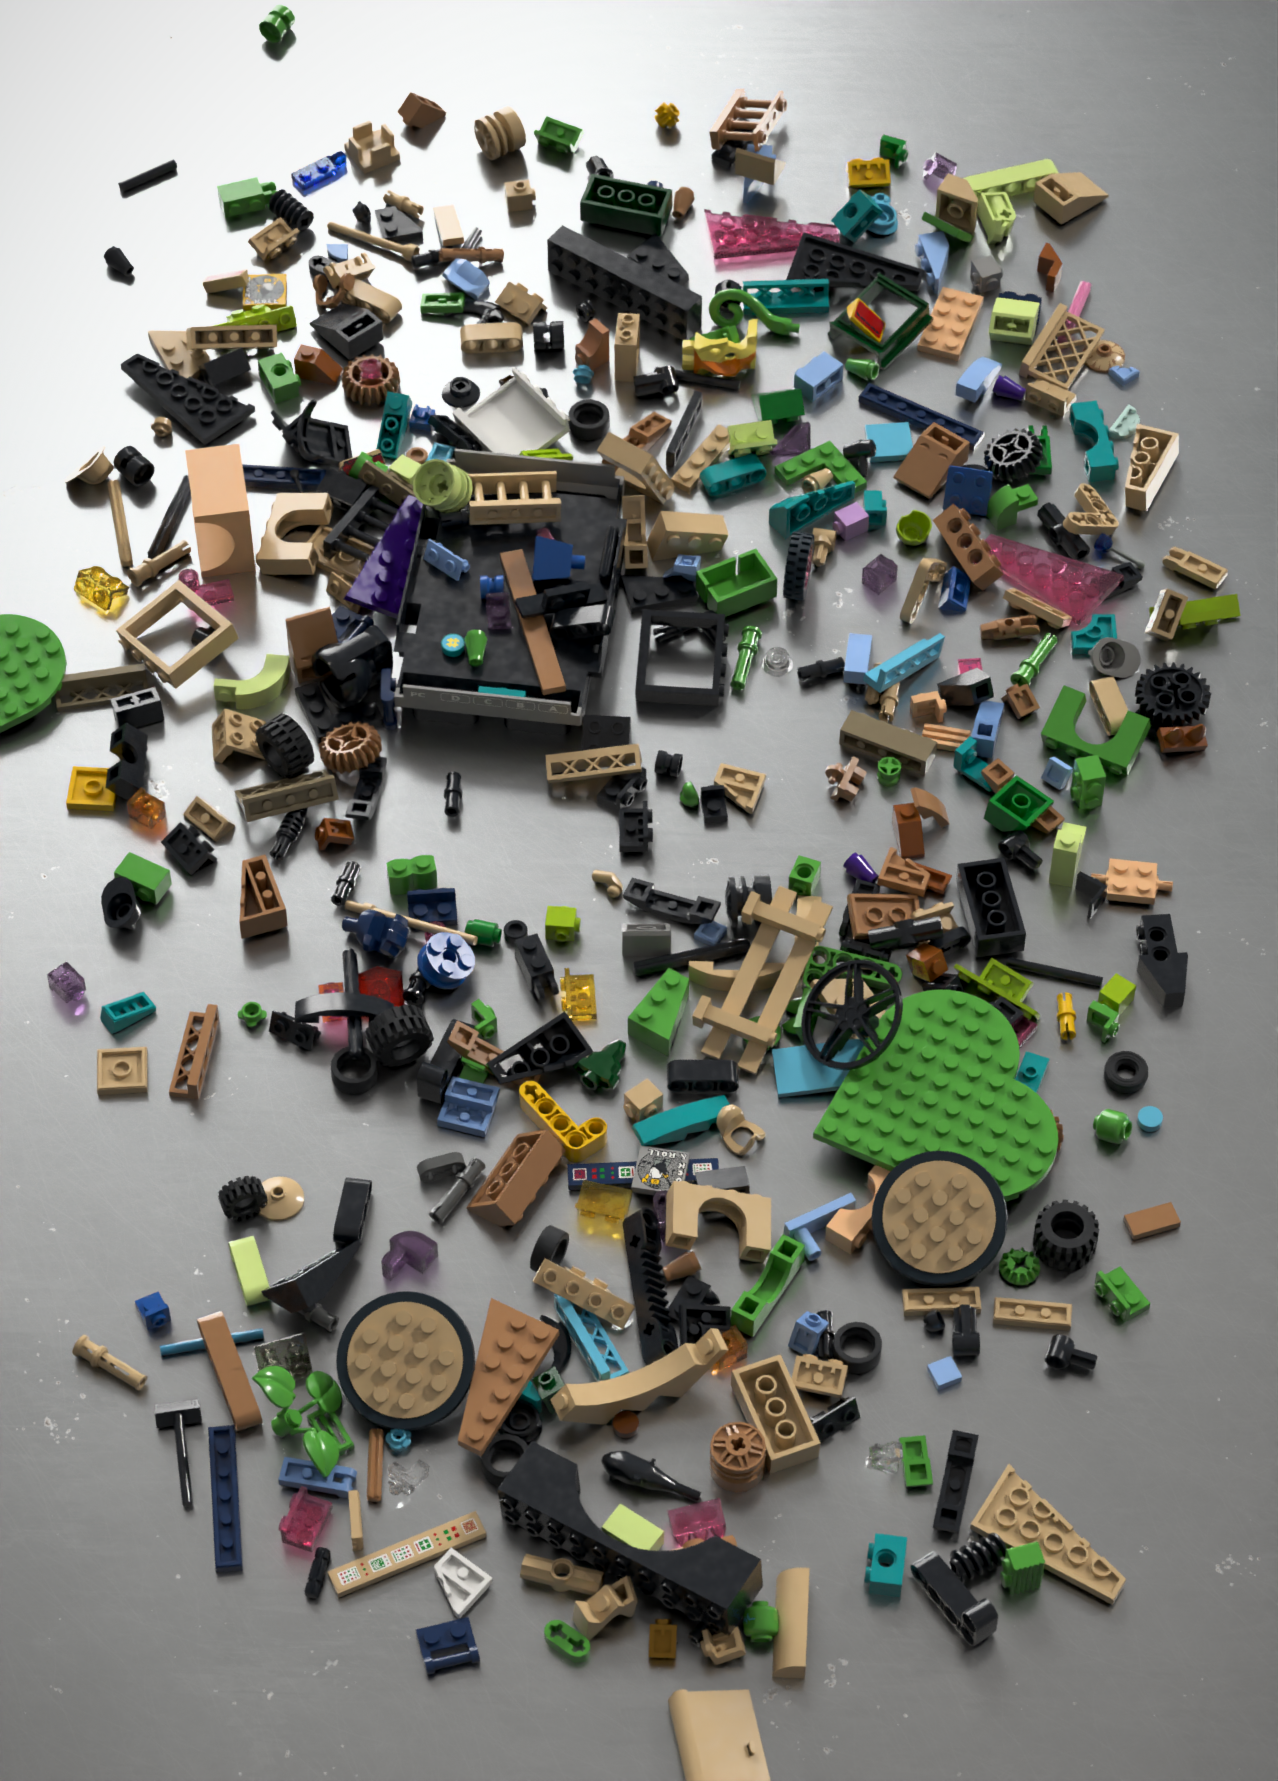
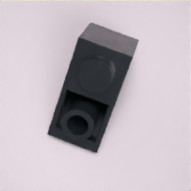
M979 668L937 683L941 700H945L946 705H976L994 697L991 677Z

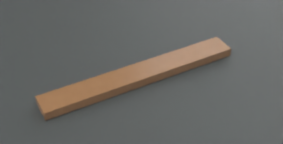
M523 550L500 553V560L514 605L516 598L536 595ZM515 605L542 694L547 695L566 691V685L544 616L522 618Z

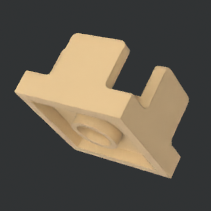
M370 120L356 125L352 128L353 137H349L348 142L344 143V150L364 174L401 159L400 152L395 147L394 133L385 123L381 124V129L373 131Z

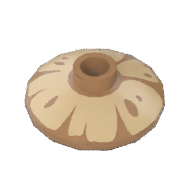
M1099 340L1085 365L1096 372L1108 373L1111 367H1122L1125 361V353L1118 344L1112 341Z

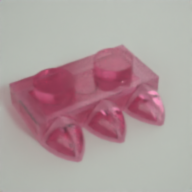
M720 1498L667 1510L672 1536L680 1547L691 1539V1533L695 1539L707 1540L708 1528H710L713 1536L721 1538L725 1535L726 1523Z

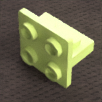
M772 420L727 426L730 444L728 454L734 455L735 458L748 455L751 452H756V455L769 454V451H772L778 444L777 439L774 440Z

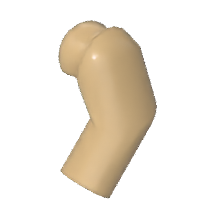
M593 871L592 880L594 882L606 883L608 886L607 893L610 897L616 898L622 893L623 885L613 872Z

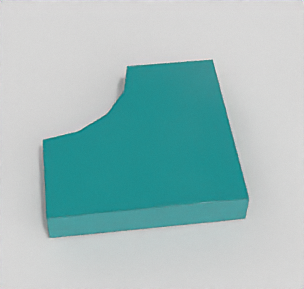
M1092 614L1091 622L1087 627L1079 631H1072L1070 635L1072 654H1088V651L1092 650L1099 640L1105 637L1117 639L1115 614Z

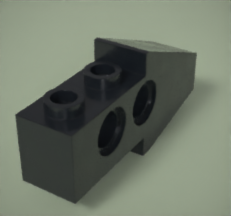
M1141 915L1140 925L1136 926L1137 940H1141L1142 943L1140 945L1137 972L1163 1008L1183 1007L1188 953L1177 952L1171 915Z

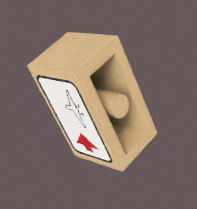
M1168 588L1161 590L1145 633L1164 641L1172 640L1188 596Z

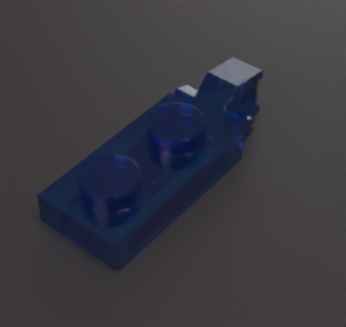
M340 150L333 153L332 156L327 155L291 173V179L305 191L338 174L337 171L347 164L346 154Z

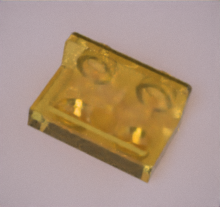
M92 566L78 571L73 589L106 611L110 609L114 598L128 594L129 586L124 584L120 578L105 572L104 568Z
M583 1180L575 1209L580 1211L581 1216L595 1218L596 1214L605 1216L604 1221L619 1224L620 1220L628 1217L633 1191Z

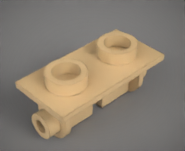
M331 572L326 591L353 612L359 614L360 605L343 600L346 593L350 590L352 583L345 576Z

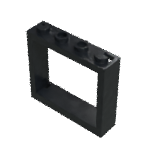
M642 609L635 688L636 701L719 706V697H724L725 685L720 684L721 677L726 675V664L722 663V657H727L728 643H724V637L729 635V623H725V614ZM651 625L717 629L712 689L646 685Z

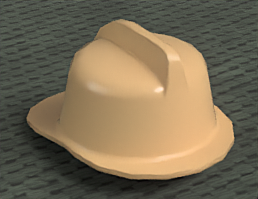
M105 446L101 447L87 462L72 472L64 482H70L76 477L88 484H98L104 481L114 470L113 464L103 453Z

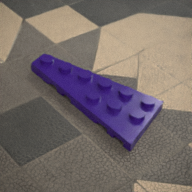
M408 495L405 498L394 519L385 530L384 535L377 543L343 600L395 619L398 618L423 503L417 500L416 497Z

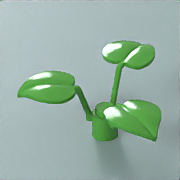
M270 1366L257 1372L252 1377V1380L260 1386L266 1397L275 1406L282 1408L271 1421L274 1433L280 1437H284L289 1433L291 1436L304 1433L303 1445L308 1456L324 1478L329 1476L339 1458V1448L336 1441L326 1431L322 1430L317 1433L315 1428L299 1427L302 1422L301 1414L316 1403L324 1413H332L339 1408L342 1401V1393L337 1382L325 1372L315 1371L311 1373L306 1379V1389L314 1399L297 1411L295 1409H288L296 1395L293 1393L295 1381L286 1369L279 1366Z

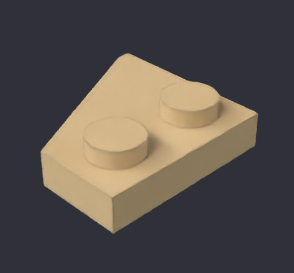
M721 763L714 779V785H724L725 795L748 813L753 814L766 780V774Z

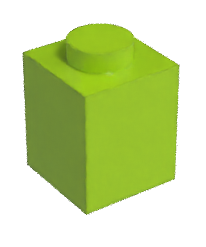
M1116 973L1099 991L1098 1003L1109 1006L1110 1009L1118 1012L1120 1016L1134 1000L1136 985Z

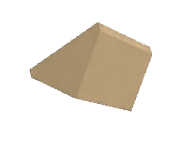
M739 148L736 149L735 174L770 185L776 183L786 162Z

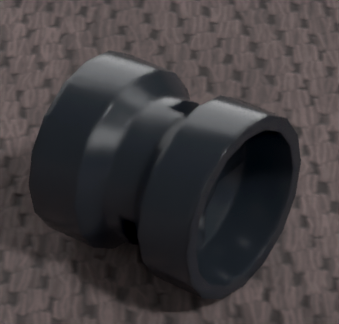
M659 750L655 762V773L663 774L665 772L671 776L679 777L683 755L678 753L671 755L667 751Z

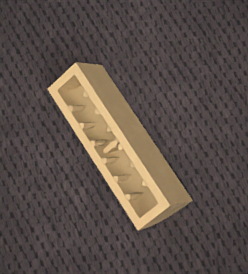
M810 1568L787 1569L779 1573L776 1578L775 1608L778 1611L779 1631L774 1636L772 1677L805 1679Z

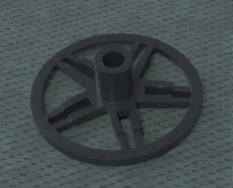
M852 960L835 966L818 980L805 1002L801 1023L805 1045L817 1061L832 1069L853 1070L871 1063L888 1048L899 1029L903 1012L902 994L894 976L875 962ZM862 969L873 970L881 974L888 981L891 988L864 1000ZM847 972L844 1004L818 1002L817 999L824 988L834 978ZM895 1002L892 1026L884 1041L880 1043L879 1036L875 1031L879 1026V1019L876 1015ZM814 1006H823L837 1010L834 1015L815 1010ZM812 1015L837 1022L821 1052L816 1047L812 1037ZM852 1034H856L870 1052L866 1057L853 1062L844 1063L832 1060L838 1051L841 1052ZM865 1037H870L876 1046L875 1050H873Z

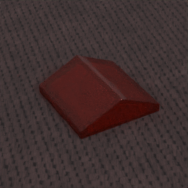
M376 966L358 973L360 994L387 1000L393 1003L394 1007L405 1005V1000L402 996L404 992L402 971Z

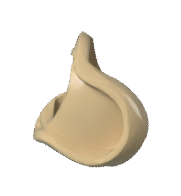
M733 1104L724 1106L718 1113V1129L726 1147L734 1154L740 1156L746 1154L753 1147L755 1141H761L765 1138V1132L756 1124L745 1120L743 1111L738 1106ZM739 1127L748 1128L754 1133L745 1147L740 1146L731 1138V1133Z

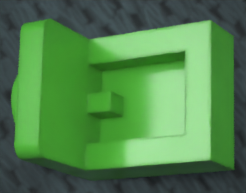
M477 999L471 1003L472 1018L478 1024L474 1027V1030L479 1032L478 1038L488 1040L497 1032V1017L489 1005L485 1006L480 999Z
M1093 1000L1088 1008L1086 1021L1103 1029L1101 1041L1106 1043L1110 1036L1115 1037L1120 1028V1024H1118L1119 1013L1110 1009L1109 1006Z

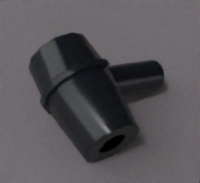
M860 439L859 441L844 445V457L847 460H858L859 473L862 477H867V458L876 455L875 442L872 439Z

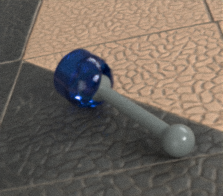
M1101 533L1096 540L1094 549L1099 552L1106 553L1111 550L1136 564L1138 569L1145 567L1144 561H1138L1113 547V541L1108 535Z

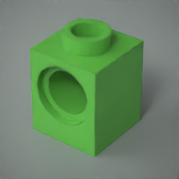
M798 855L789 875L788 889L797 892V895L812 896L820 878L821 862Z

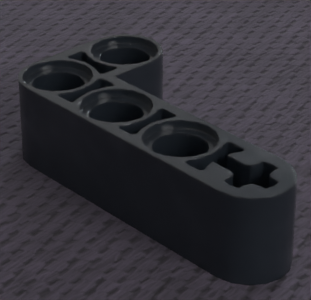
M456 1019L451 1020L431 1062H423L417 1075V1093L420 1098L443 1104L452 1076L457 1077L463 1065L461 1061L463 1056L447 1042L457 1022ZM459 1021V1022H461V1023H463V1024H465V1025L471 1027L472 1029H474V1027H475V1025H472V1024H468V1023Z
M932 1551L910 1566L917 1582L971 1646H975L996 1632L998 1614L995 1607L986 1598L978 1602L938 1553Z

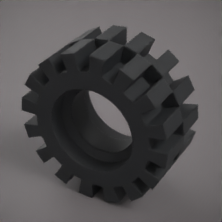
M244 1176V1179L238 1177L236 1178L237 1181L233 1182L231 1180L228 1182V1186L224 1185L222 1187L223 1190H219L218 1199L227 1218L231 1219L233 1217V1220H237L240 1217L242 1220L247 1215L249 1217L254 1216V1212L259 1213L261 1211L260 1208H265V1203L268 1202L262 1182L259 1178L256 1179L255 1176L251 1178Z

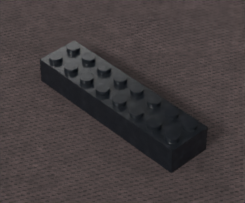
M564 225L547 239L548 271L568 280L570 283L603 298L605 301L632 314H640V319L682 340H689L702 327L701 295Z

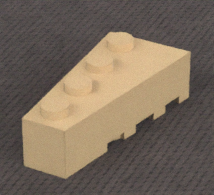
M1137 424L1133 451L1130 457V467L1128 468L1125 484V506L1147 511L1179 454L1178 433Z

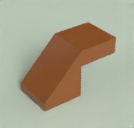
M1050 243L1044 245L1039 255L1037 272L1047 274L1046 291L1054 293L1061 280L1063 263Z

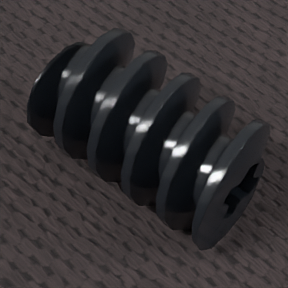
M280 189L271 196L269 210L278 218L281 217L292 230L297 228L299 232H302L313 223L314 213L304 206L302 202H299L297 198L293 197L291 193H287V190Z
M994 1532L990 1533L988 1538L981 1537L978 1542H971L969 1547L964 1545L960 1547L959 1551L956 1549L951 1551L950 1567L959 1580L964 1583V1574L972 1580L974 1579L973 1570L978 1575H983L982 1566L991 1571L993 1570V1561L998 1567L1002 1566L1001 1557L1005 1559L1007 1547L999 1535Z

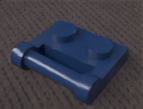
M339 606L332 614L339 643H345L362 634L368 627L374 625L371 617L367 615L361 616L342 606ZM357 625L351 635L345 641H342L352 628Z
M382 669L380 696L384 711L383 724L385 729L394 730L398 725L397 718L394 716V707L397 706H395V693H393L397 687L396 678H392L391 669Z
M469 1617L416 1629V1636L427 1675L435 1673L437 1669L470 1661L472 1664L480 1662ZM468 1648V1651L436 1659H432L431 1657L446 1652Z

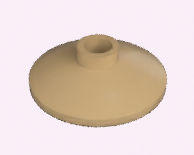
M273 1177L262 1182L268 1202L265 1203V1208H260L259 1214L273 1221H283L292 1218L301 1210L304 1204V1192L296 1181L287 1177Z

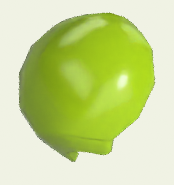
M912 510L905 516L902 515L896 526L898 538L905 545L918 546L928 539L932 528L931 519L924 512Z

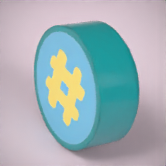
M458 634L446 635L441 641L442 652L450 657L461 655L465 649L464 639Z

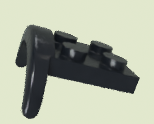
M312 399L303 410L298 422L297 443L299 451L306 460L339 466L341 461L353 458L348 425L310 418L317 404L316 400Z

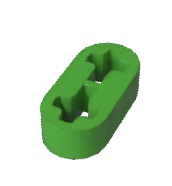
M553 1620L546 1624L544 1639L550 1647L575 1663H581L588 1659L590 1656V1642L584 1635L561 1620ZM560 1630V1631H561V1637L558 1636V1635H556V1636L553 1638V1637H552V1631H553V1632H558V1631ZM580 1645L583 1646V1652L580 1650L576 1653L573 1652V1646L577 1648Z

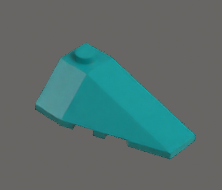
M849 481L786 498L769 508V524L781 536L787 539L792 536L793 532L801 531L854 499L855 483Z

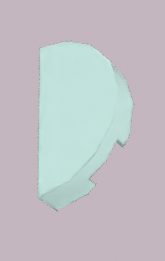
M1128 404L1109 429V437L1124 439L1136 433V426L1140 424V418L1134 407Z

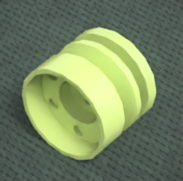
M439 459L429 460L422 464L416 471L412 483L413 492L417 500L443 513L457 512L459 509L464 508L471 499L473 490L472 481L468 473Z

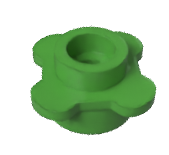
M248 1002L244 1004L242 1010L238 1011V1018L243 1019L248 1027H255L257 1022L267 1017V1012L262 1010L257 1002Z

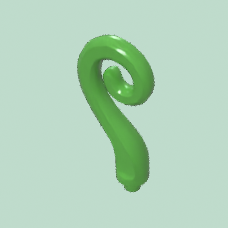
M722 290L716 293L709 303V314L712 321L722 328L727 326L737 327L741 323L744 314L742 308L736 303L728 305V310L734 313L732 319H725L720 314V306L724 301L736 300L747 305L769 330L777 334L790 336L791 332L799 333L800 324H793L792 319L773 315L759 300L743 290Z

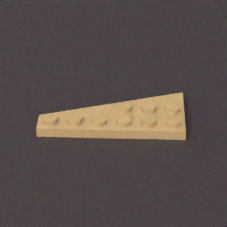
M1008 1464L972 1521L970 1529L988 1538V1534L996 1533L1004 1541L1007 1549L1038 1542L1045 1559L1044 1569L1113 1605L1125 1585L1126 1578L1104 1557H1100L1090 1547L1091 1544L1084 1537L1081 1538L1073 1530V1526L1045 1499H1041L1032 1490V1486L1026 1480L1023 1481L1015 1473V1469Z

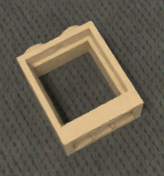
M618 313L614 344L615 381L634 382L633 376H637L640 351V314Z

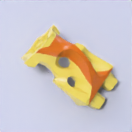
M758 319L749 320L746 337L740 343L728 341V338L708 339L698 332L695 333V340H683L682 370H694V373L702 375L712 372L721 376H736L741 370L755 369ZM729 353L735 354L733 357H726L725 355Z

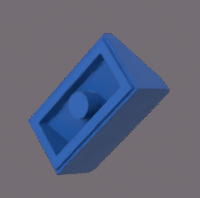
M952 567L945 573L939 608L960 612L966 611L971 579L968 574L955 567Z

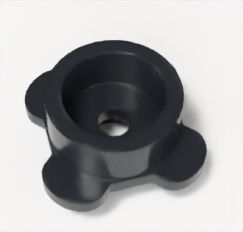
M358 201V204L352 208L353 215L358 222L362 223L364 221L367 223L369 222L368 219L371 218V211L366 204Z

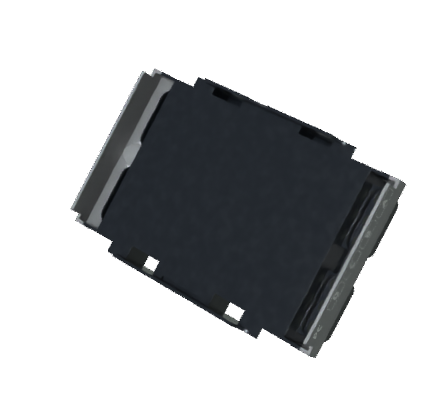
M455 449V459H447L446 462L461 468L468 474L556 471V492H551L552 498L561 499V522L470 525L469 523L464 527L455 525L442 528L439 514H443V512L423 504L396 622V640L393 652H399V657L404 658L394 696L395 706L412 708L413 716L422 721L473 725L478 721L479 716L482 715L504 718V724L510 730L553 735L567 734L571 729V725L580 726L583 724L591 677L602 678L608 646V635L564 641L556 640L550 635L566 685V691L543 695L503 570L500 553L522 549L532 578L536 536L573 545L572 555L585 556L584 570L571 569L570 578L532 581L536 594H542L546 589L588 582V584L600 583L608 599L606 603L597 605L613 607L615 591H618L623 564L627 519H621L624 476H615V465ZM542 492L529 493V499H543ZM483 494L484 501L498 500L497 494ZM506 494L507 500L520 499V494ZM471 495L469 501H475L474 495ZM469 502L464 507L465 510H469ZM611 525L619 528L611 579L606 582L598 579V572L606 529ZM430 539L435 541V543H441L443 547L454 555L468 561L470 569L467 572H461L459 581H456L423 559L427 540ZM487 575L489 578L494 579L496 575H503L504 598H496L494 595L488 598H481L480 576ZM554 613L543 615L548 632ZM408 625L417 626L416 632L407 633ZM470 630L483 631L487 637L483 664L479 666L469 664L466 645L464 652L459 656L450 657L445 655L441 648L442 639L448 634H458L464 639ZM596 645H599L598 653L595 652ZM479 686L526 691V697L480 693L478 690Z

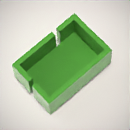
M756 548L738 555V574H736L735 557L696 571V591L704 603H707L709 610H713L717 614H725V617L777 597L778 578Z

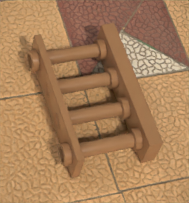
M737 88L709 131L712 149L720 150L727 140L753 141L755 152H759L783 112L787 109V100L784 99L783 91H779L774 100L748 99L745 96V89ZM747 108H765V109H767V111H754V110H746V109H747ZM741 118L761 119L760 122L739 121ZM734 129L754 130L753 133L732 132Z

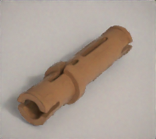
M440 248L439 252L440 262L466 259L467 261L484 264L489 261L503 262L504 258L503 248Z

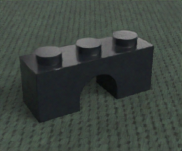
M125 723L111 733L109 751L117 755L121 761L107 769L105 787L126 800L138 795L143 790L144 771L146 769L145 760L148 750V735L128 723Z

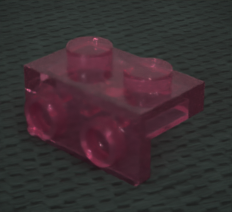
M301 1486L298 1494H293L289 1504L290 1510L288 1515L282 1517L278 1530L281 1531L282 1543L312 1552L333 1509L332 1502L308 1495L307 1488Z

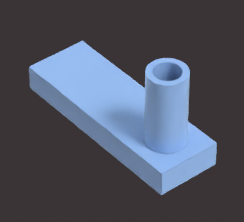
M849 1193L785 1223L784 1235L804 1244L805 1255L808 1260H815L822 1254V1251L810 1233L826 1227L840 1208L855 1210L856 1199L852 1193Z

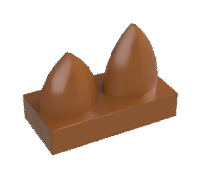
M1203 724L1162 727L1157 731L1162 753L1200 751L1208 747L1205 736L1206 727Z

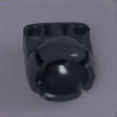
M378 626L368 627L362 634L345 643L327 644L316 650L312 655L311 663L315 676L321 677L325 673L332 671L331 676L320 681V686L329 700L338 708H350L361 702L367 695L369 688L376 684H381L382 669H391V673L393 672L392 644Z

